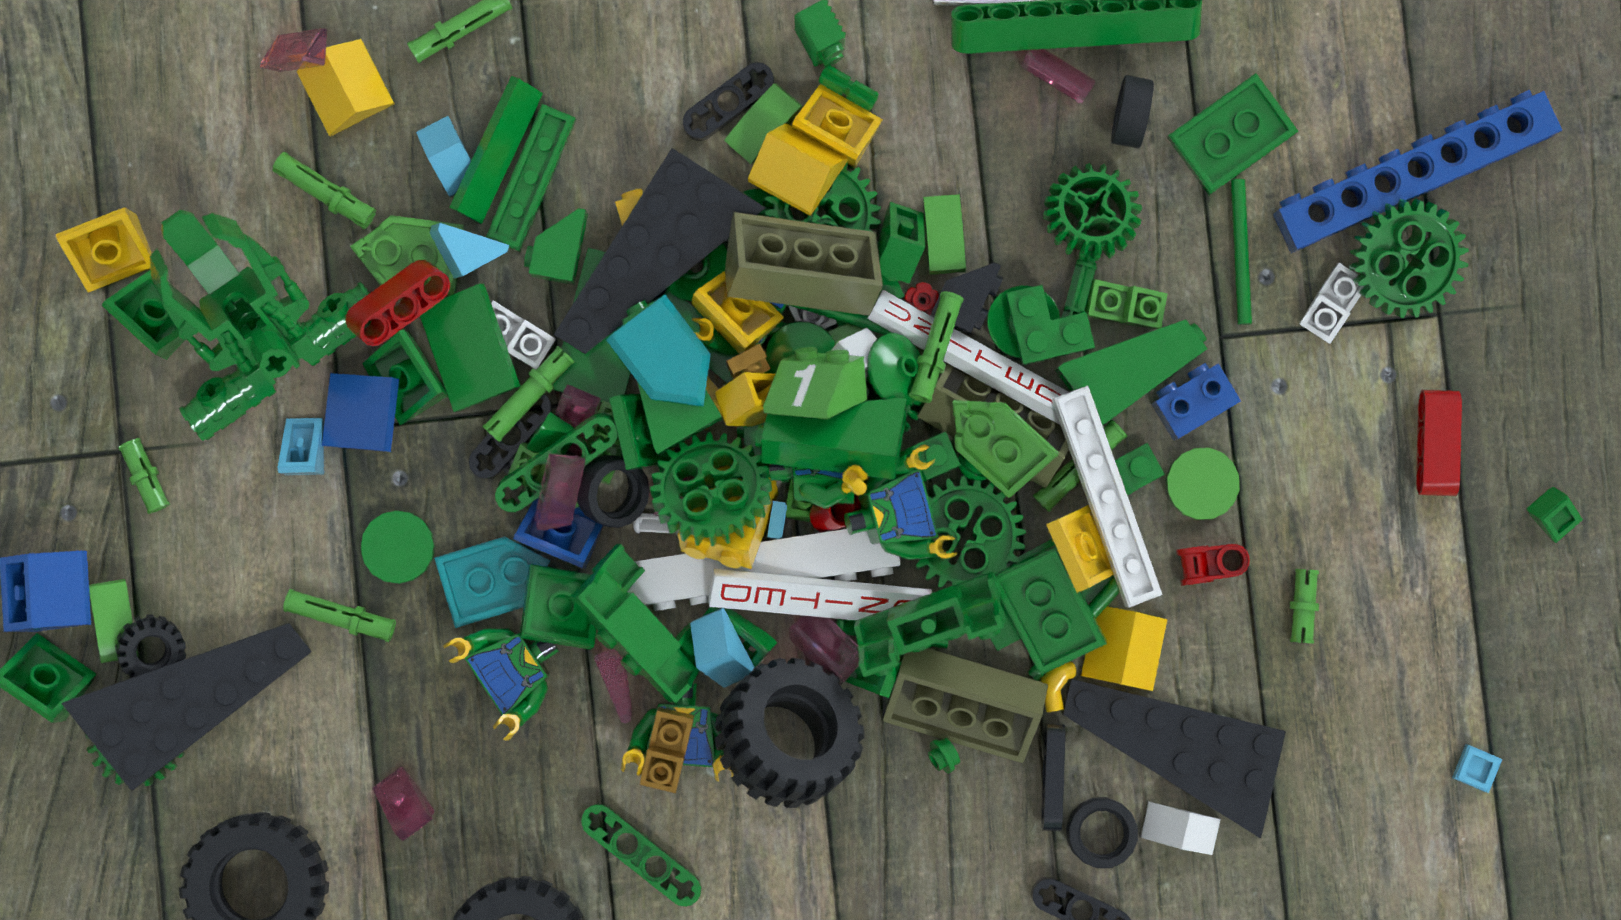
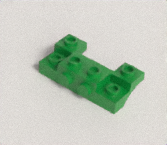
M616 544L592 569L593 574L570 597L591 618L592 621L590 623L598 631L595 634L597 639L610 650L614 648L623 657L620 663L629 673L634 676H644L668 702L677 703L691 688L694 679L700 671L696 668L690 623L674 637L633 592H627L645 570L643 567H639L624 551L625 548L622 544Z
M994 572L983 574L856 620L854 630L859 649L858 665L863 677L872 674L875 677L887 675L896 669L895 666L899 665L901 655L911 651L914 653L923 651L932 644L945 639L953 640L967 634L969 640L979 637L980 640H985L999 634L1000 629L1005 626V613L1000 604L1001 589Z

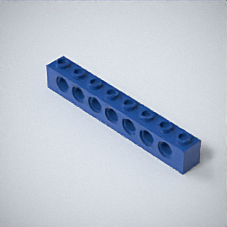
M1530 90L1510 99L1512 105L1499 110L1498 105H1494L1477 114L1479 120L1467 125L1465 120H1461L1444 128L1446 135L1434 140L1431 134L1411 143L1413 149L1406 153L1400 154L1399 149H1396L1379 157L1380 164L1368 169L1366 164H1362L1347 171L1345 174L1348 179L1336 184L1333 179H1329L1312 187L1314 194L1302 199L1298 193L1279 202L1281 208L1273 216L1290 253L1292 254L1373 217L1372 212L1374 211L1380 214L1385 212V204L1387 203L1397 207L1399 199L1410 201L1562 131V128L1545 91L1532 95ZM1508 117H1514L1520 122V133H1513L1509 130L1507 126ZM1475 132H1482L1487 136V148H1481L1475 143ZM1442 146L1453 149L1456 155L1454 163H1448L1442 158ZM1409 161H1416L1422 166L1423 175L1421 178L1413 177L1409 173ZM1376 176H1384L1388 179L1390 183L1388 193L1381 192L1376 188ZM1344 190L1352 191L1356 195V207H1348L1343 203L1341 195ZM1310 205H1317L1323 209L1325 215L1323 222H1315L1309 217L1308 209Z

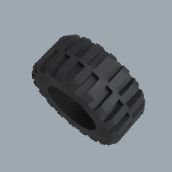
M783 658L774 659L768 664L762 663L754 668L724 699L720 706L721 713L716 717L715 729L720 732L715 737L716 749L718 751L723 750L724 755L720 758V761L725 770L730 768L734 776L731 778L738 787L741 784L749 789L747 794L757 800L762 796L766 798L765 803L774 807L784 802L786 808H798L802 803L808 806L817 802L821 797H825L850 775L856 767L855 762L860 758L863 746L859 742L864 739V726L858 724V720L862 715L859 706H853L851 702L854 696L848 688L843 689L838 684L840 679L832 672L829 675L822 672L823 666L814 662L807 666L804 665L805 660L799 658H791L787 663ZM766 707L788 709L797 714L807 724L814 740L815 750L813 759L805 760L791 757L774 745L767 734L764 724V710Z
M266 812L246 813L218 823L217 826L208 829L200 836L201 840L197 844L192 845L187 854L189 857L188 863L182 865L180 877L184 878V886L179 887V897L186 901L187 908L183 909L186 920L190 918L192 920H254L245 918L234 911L228 904L222 888V876L225 866L235 855L246 850H262L274 856L282 865L288 880V894L282 907L272 916L257 920H316L323 912L326 904L323 902L324 896L329 892V882L325 881V872L328 871L326 860L322 861L318 853L322 849L317 841L312 842L307 837L309 832L301 825L296 827L290 823L291 819L282 815L276 817Z
M510 876L480 888L458 909L453 919L499 920L508 915L523 914L536 920H582L583 914L579 907H575L569 900L570 896L563 890L560 892L552 887V883L545 880H533V877L521 876L520 878H511Z

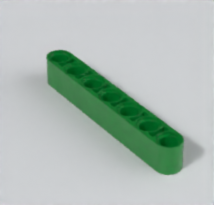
M1040 0L962 5L954 8L951 12V46L960 53H986L1193 40L1200 35L1202 0Z

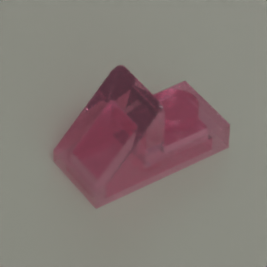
M567 384L562 393L556 416L575 428L592 415L598 413L601 398ZM584 433L579 434L583 439H585ZM573 443L566 453L580 458L582 450L577 444Z
M403 767L397 769L372 788L394 833L402 841L433 819L432 815L435 812L433 807Z

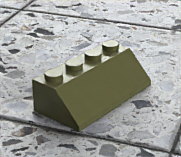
M737 212L733 213L725 265L727 297L870 316L883 287L875 232Z
M947 363L944 373L940 375L936 383L932 402L925 403L918 415L920 419L926 421L931 426L955 438L954 400L1006 403L1059 452L1056 458L1030 480L1044 488L1050 483L1069 450L1060 424Z
M929 648L914 653L911 651L902 655L901 666L888 700L883 722L936 738H947L950 742L1016 762H1024L1043 714L1048 684Z

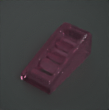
M614 648L612 650L609 649L596 655L594 659L621 723L625 724L632 721L633 716L627 670L620 663L623 657Z

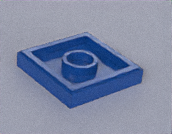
M330 373L322 446L391 452L399 379Z

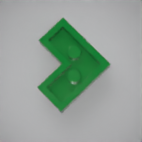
M1043 285L1006 293L1022 365L1095 348L1087 312L1051 320Z

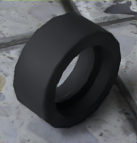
M1129 75L1124 76L1113 120L1112 144L1138 149L1141 147L1152 104L1153 80Z
M604 455L593 459L584 467L578 477L575 492L578 506L585 516L606 527L620 528L631 524L641 516L648 504L650 488L648 477L642 469L626 470L623 457ZM611 471H622L628 479L627 496L622 505L615 511L605 512L598 506V486L602 479Z
M1107 797L1091 798L1080 803L1070 814L1066 825L1067 842L1072 852L1083 863L1097 869L1113 868L1124 863L1134 852L1138 841V826L1132 813L1120 802ZM1096 811H1107L1114 814L1123 826L1121 844L1115 851L1108 854L1098 855L1090 852L1081 840L1080 829L1083 821Z

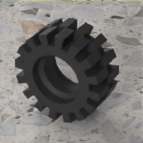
M146 614V618L143 619L138 616L134 618V623L131 625L127 623L123 627V633L119 632L118 645H116L117 659L124 673L128 674L130 678L186 659L184 652L186 645L180 631L171 621L168 622L165 617L160 615L156 618L153 614ZM157 637L164 642L165 653L160 660L154 663H146L137 657V646L144 638Z

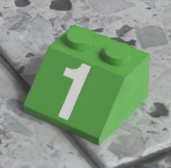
M814 347L796 349L794 355L780 361L763 405L764 413L828 419L867 400L864 356L849 355L848 350H832L827 353H817V348Z

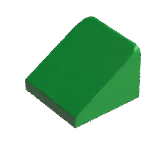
M549 412L534 432L526 449L541 452L574 427ZM573 443L565 444L562 447V456L566 453V451L570 448V446Z
M1555 487L1549 488L1527 508L1529 515L1554 543H1557L1583 520L1568 495Z

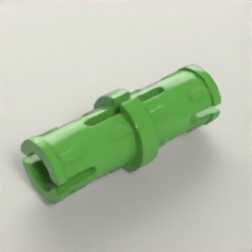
M136 438L123 443L118 449L121 451L132 475L129 477L131 485H136L146 506L147 513L152 514L168 507L170 503L167 501L158 481L157 475H159L157 467H152L141 439Z
M1295 569L1294 602L1290 601V609H1293L1290 642L1301 643L1302 628H1304L1303 643L1314 644L1315 611H1319V604L1316 603L1319 570H1308L1306 585V569Z

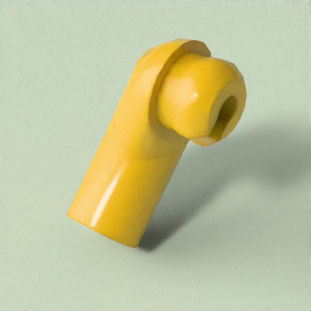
M1072 661L1045 673L1041 678L1042 683L1048 684L1045 699L1046 712L1064 709L1060 690L1069 679H1073L1076 676L1077 669Z

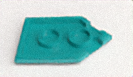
M666 295L659 298L606 339L651 400L704 407L711 354Z
M505 536L434 558L455 628L523 608L529 566L534 564L548 567L550 560Z

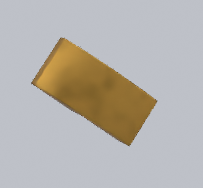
M760 344L726 361L732 379H735L744 372L764 373L771 369L765 359L767 356Z
M658 707L639 785L676 793L695 715Z

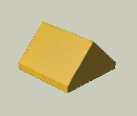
M362 39L322 48L296 71L330 137L395 104Z
M820 84L794 119L792 128L847 157L848 165L856 168L883 119Z
M786 123L767 133L748 176V182L811 216L847 163L848 158L793 129L791 125Z
M125 207L56 234L57 241L88 293L151 268L150 256L152 252L138 216Z
M725 271L693 294L692 305L704 318L712 322L713 327L739 354L754 347L784 318L770 302L727 297Z
M1107 606L1096 618L1107 640V644L1085 654L1081 676L1153 691L1168 619Z

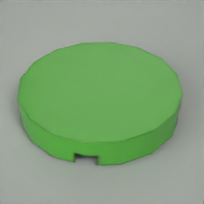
M1194 448L1180 454L1170 465L1166 476L1167 493L1172 506L1182 515L1195 520L1213 519L1225 514L1235 503L1240 490L1239 474L1234 463L1224 453L1212 448Z

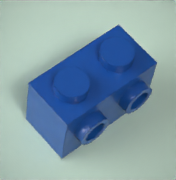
M1204 363L1187 373L1190 381L1180 387L1174 381L1156 392L1159 399L1151 403L1173 441L1241 402L1219 364L1209 369L1208 365Z

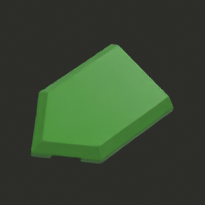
M391 215L380 223V226L350 247L380 286L417 260H427L448 276L450 290L447 296H451L456 293L458 278H453L429 232L431 226L438 223L464 230V225ZM431 277L425 281L424 285L430 281Z
M953 401V416H955L956 426L955 449L1008 498L1013 496L1058 456L1059 452L1006 403Z

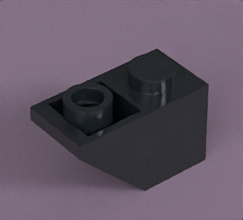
M992 263L946 280L941 293L943 291L952 292L964 299L954 326L955 330L969 336L973 328L981 329L989 311L982 308L988 295L996 296L1004 278L998 275L1001 265ZM940 295L930 315L932 317H935L941 298Z

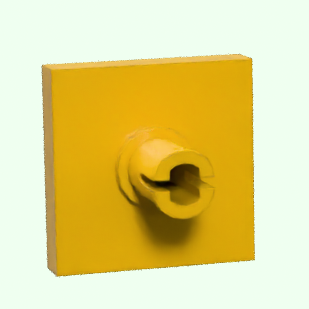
M1089 505L1046 524L1077 593L1114 575Z

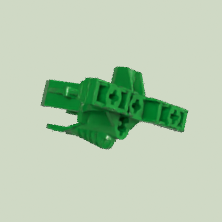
M179 210L161 222V234L208 294L199 300V309L167 281L168 268L158 248L150 256L152 281L160 295L164 308L175 324L178 335L181 339L187 340L194 346L195 352L208 363L210 369L216 372L233 364L237 366L236 371L231 374L228 373L223 378L214 377L204 382L197 390L196 396L190 400V403L179 408L192 430L204 441L205 439L209 440L215 436V432L225 429L229 424L245 415V411L251 407L255 408L262 403L261 400L265 397L275 394L277 391L273 385L276 383V378L285 375L292 365L296 369L300 367V358L315 366L320 362L321 358L326 355L329 356L341 344L345 345L355 338L356 335L347 328L345 322L346 314L354 304L370 294V292L360 281L357 283L358 286L352 290L349 289L344 293H334L327 296L318 306L317 312L311 315L309 320L300 322L298 319L309 308L310 303L297 283L289 278L278 257L271 256L258 242L244 234L236 220L215 213L202 216L201 218L208 229L207 231L193 213ZM213 238L225 240L235 248H241L252 269L247 266L238 272ZM278 276L284 282V289L289 295L282 299L271 283ZM372 320L366 323L364 329L371 324ZM199 332L209 342L217 338L219 343L213 349H210L205 343L199 342L194 335Z

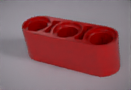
M417 260L411 263L348 310L345 321L347 328L367 345L377 346L384 343L447 296L450 290L448 276L427 260ZM431 277L430 281L424 285L425 281ZM402 298L400 303L394 307L395 303ZM372 320L371 324L364 329L366 323Z
M1422 389L1418 400L1416 488L1419 495H1458L1460 487L1462 397L1460 391Z

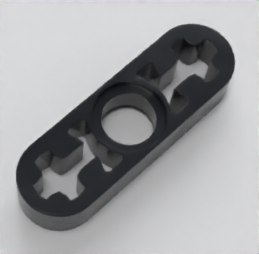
M751 63L688 109L683 117V127L687 136L695 141L707 140L752 107L774 84L772 70L763 63ZM755 72L758 76L764 73L766 75L764 78L765 87L761 89L757 85L747 90V94L751 98L746 101L743 92L735 84L741 82L744 88L751 82V73ZM725 92H732L739 99V105L733 111L727 112L718 106V99ZM712 103L715 113L722 119L716 122L715 117L712 116L706 121L707 129L702 132L699 128L692 130L690 128L693 125L692 117L697 115L700 119L704 118L710 113V110L705 106Z
M545 394L540 398L544 401L541 405V408L544 410L543 414L539 416L534 413L527 420L528 423L533 424L531 429L528 431L520 421L515 424L521 431V438L517 444L506 445L502 441L499 443L491 434H488L474 449L469 458V466L476 476L483 479L495 478L516 456L520 444H527L549 412L552 413V403ZM494 439L500 448L509 453L505 458H503L501 453H498L492 460L495 468L492 471L485 468L481 472L478 469L481 465L478 457L481 454L489 456L495 450V448L489 446V443Z
M1045 724L1041 808L1042 831L1062 830L1065 724Z
M1051 877L1039 879L1031 890L1034 904L1040 910L1061 920H1076L1072 916L1071 909L1078 900H1086L1092 906V914L1087 920H1097L1100 907L1106 909L1102 914L1104 918L1115 920L1119 916L1121 920H1131L1122 910ZM1051 884L1055 886L1054 892L1064 899L1066 898L1067 891L1073 894L1065 903L1064 913H1060L1058 910L1062 905L1054 900H1049L1047 905L1043 904V897L1039 894V890L1041 888L1048 889Z

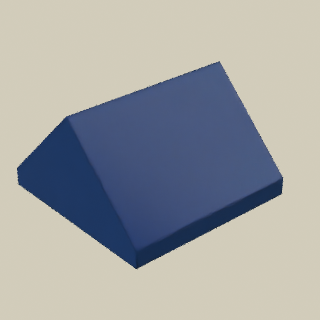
M544 493L532 502L515 533L514 540L586 569L604 525L585 516L580 507L571 509L548 493Z

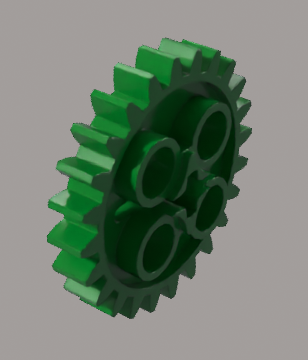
M847 161L812 215L810 216L803 212L804 220H801V222L872 231L870 229L877 228L881 222L877 218L871 217L881 209L879 205L870 204L878 194L875 191L866 192L865 188L871 180L868 178L859 181L857 176L861 169L858 167L852 172L847 171ZM773 195L765 197L762 204L771 208V210L765 211L762 216L799 221L789 215L788 208L793 207ZM839 205L849 206L854 212V218L844 217L840 213ZM821 208L827 212L822 218L816 214Z
M1399 199L1397 210L1393 205L1387 203L1385 204L1386 215L1383 216L1374 211L1372 215L1375 223L1373 225L1365 222L1361 224L1367 233L1365 236H1354V239L1361 243L1360 249L1350 250V253L1358 257L1359 261L1349 265V267L1356 272H1360L1353 281L1358 286H1364L1359 294L1366 299L1371 297L1369 301L1371 306L1375 308L1381 306V311L1388 315L1394 311L1395 315L1400 318H1404L1408 310L1410 315L1417 318L1420 314V307L1432 313L1433 301L1444 306L1446 302L1443 294L1445 292L1456 294L1455 289L1451 285L1452 282L1464 280L1457 273L1458 268L1468 267V263L1460 260V255L1469 252V249L1458 245L1466 235L1462 232L1454 231L1460 223L1454 219L1447 220L1450 213L1442 208L1437 211L1436 204L1428 202L1424 206L1423 201L1414 199L1410 206L1408 201ZM1411 225L1412 234L1410 238L1402 242L1401 235L1403 230ZM1426 232H1429V237L1425 238ZM1438 246L1439 254L1437 258L1429 262L1430 251ZM1408 254L1413 258L1410 263L1405 259ZM1389 255L1390 263L1388 267L1380 271V260L1384 256ZM1416 276L1417 282L1415 287L1407 291V281L1411 277ZM1393 279V284L1389 285V281Z
M708 432L705 442H700L699 438L693 435V445L687 446L683 441H680V452L676 453L668 449L666 452L669 462L661 460L657 462L659 472L652 473L654 486L650 487L653 498V508L655 512H658L659 522L661 524L667 523L670 534L680 529L682 541L688 539L692 534L694 535L695 544L698 546L704 537H709L711 546H715L717 537L720 536L729 544L731 539L730 533L735 532L743 538L744 525L755 529L756 521L754 516L765 517L763 505H770L771 503L770 493L768 492L772 491L771 480L768 479L770 478L769 468L762 463L761 454H754L752 444L742 449L740 437H737L730 444L728 443L726 433L722 434L719 441H714L711 432ZM722 466H730L729 469L724 471L717 470ZM685 477H695L691 481H682ZM731 497H741L738 501H727ZM697 507L705 508L701 512H691Z
M962 476L960 486L956 487L951 479L948 478L946 480V490L944 491L936 484L933 485L935 497L932 499L928 496L937 534L955 537V540H951L952 547L945 552L947 554L954 553L960 542V534L957 531L964 532L976 508H983V512L973 528L972 536L976 540H968L955 565L950 564L951 558H941L937 554L932 558H922L916 564L917 570L928 567L929 571L925 577L927 581L935 576L940 578L938 583V589L940 590L947 582L953 586L992 571L996 574L1008 568V563L1016 564L1020 562V559L1013 554V551H1024L1025 545L1016 541V538L1025 536L1026 530L1016 528L1015 525L1020 523L1024 517L1023 515L1012 516L1011 512L1017 506L1016 501L1005 504L1003 501L1006 495L1003 492L995 495L992 482L984 489L981 488V480H975L973 486L967 484L966 477ZM960 502L966 505L969 511L967 517L962 520H955L950 517L948 508L951 504ZM986 519L998 521L1001 525V532L994 537L986 536L981 530L980 525ZM970 551L980 552L985 559V564L979 569H970L964 562V556Z

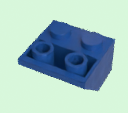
M87 551L32 553L0 558L4 632H39L91 625Z

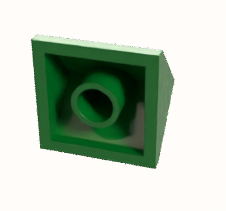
M151 270L104 300L101 305L156 356L167 360L185 341L178 335L174 322L161 302L160 295L151 278Z
M405 329L398 331L362 363L369 376L399 379L395 418L400 425L448 397L444 386L416 341Z
M36 633L0 669V688L51 723L63 722L67 720L70 714L61 703L83 696L97 674Z

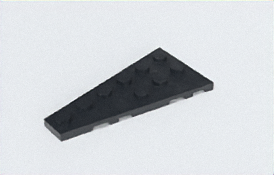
M671 148L554 335L586 354L623 324L622 320L628 317L626 311L644 300L648 304L727 240L730 236L734 212L757 215L765 207L676 149Z
M287 623L61 704L132 792L303 660L312 651L293 627Z
M1070 679L1062 715L1261 839L1286 731Z

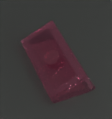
M320 28L278 35L262 59L260 68L283 72L324 66L327 29Z
M1045 49L1030 50L1021 65L1024 70L1078 103L1083 104L1095 84L1094 79Z
M548 454L535 514L537 530H549L572 524L585 465L584 457Z
M803 616L789 627L790 640L812 662L823 666L822 672L827 675L832 672L840 679L838 681L840 686L858 667V645L830 618Z

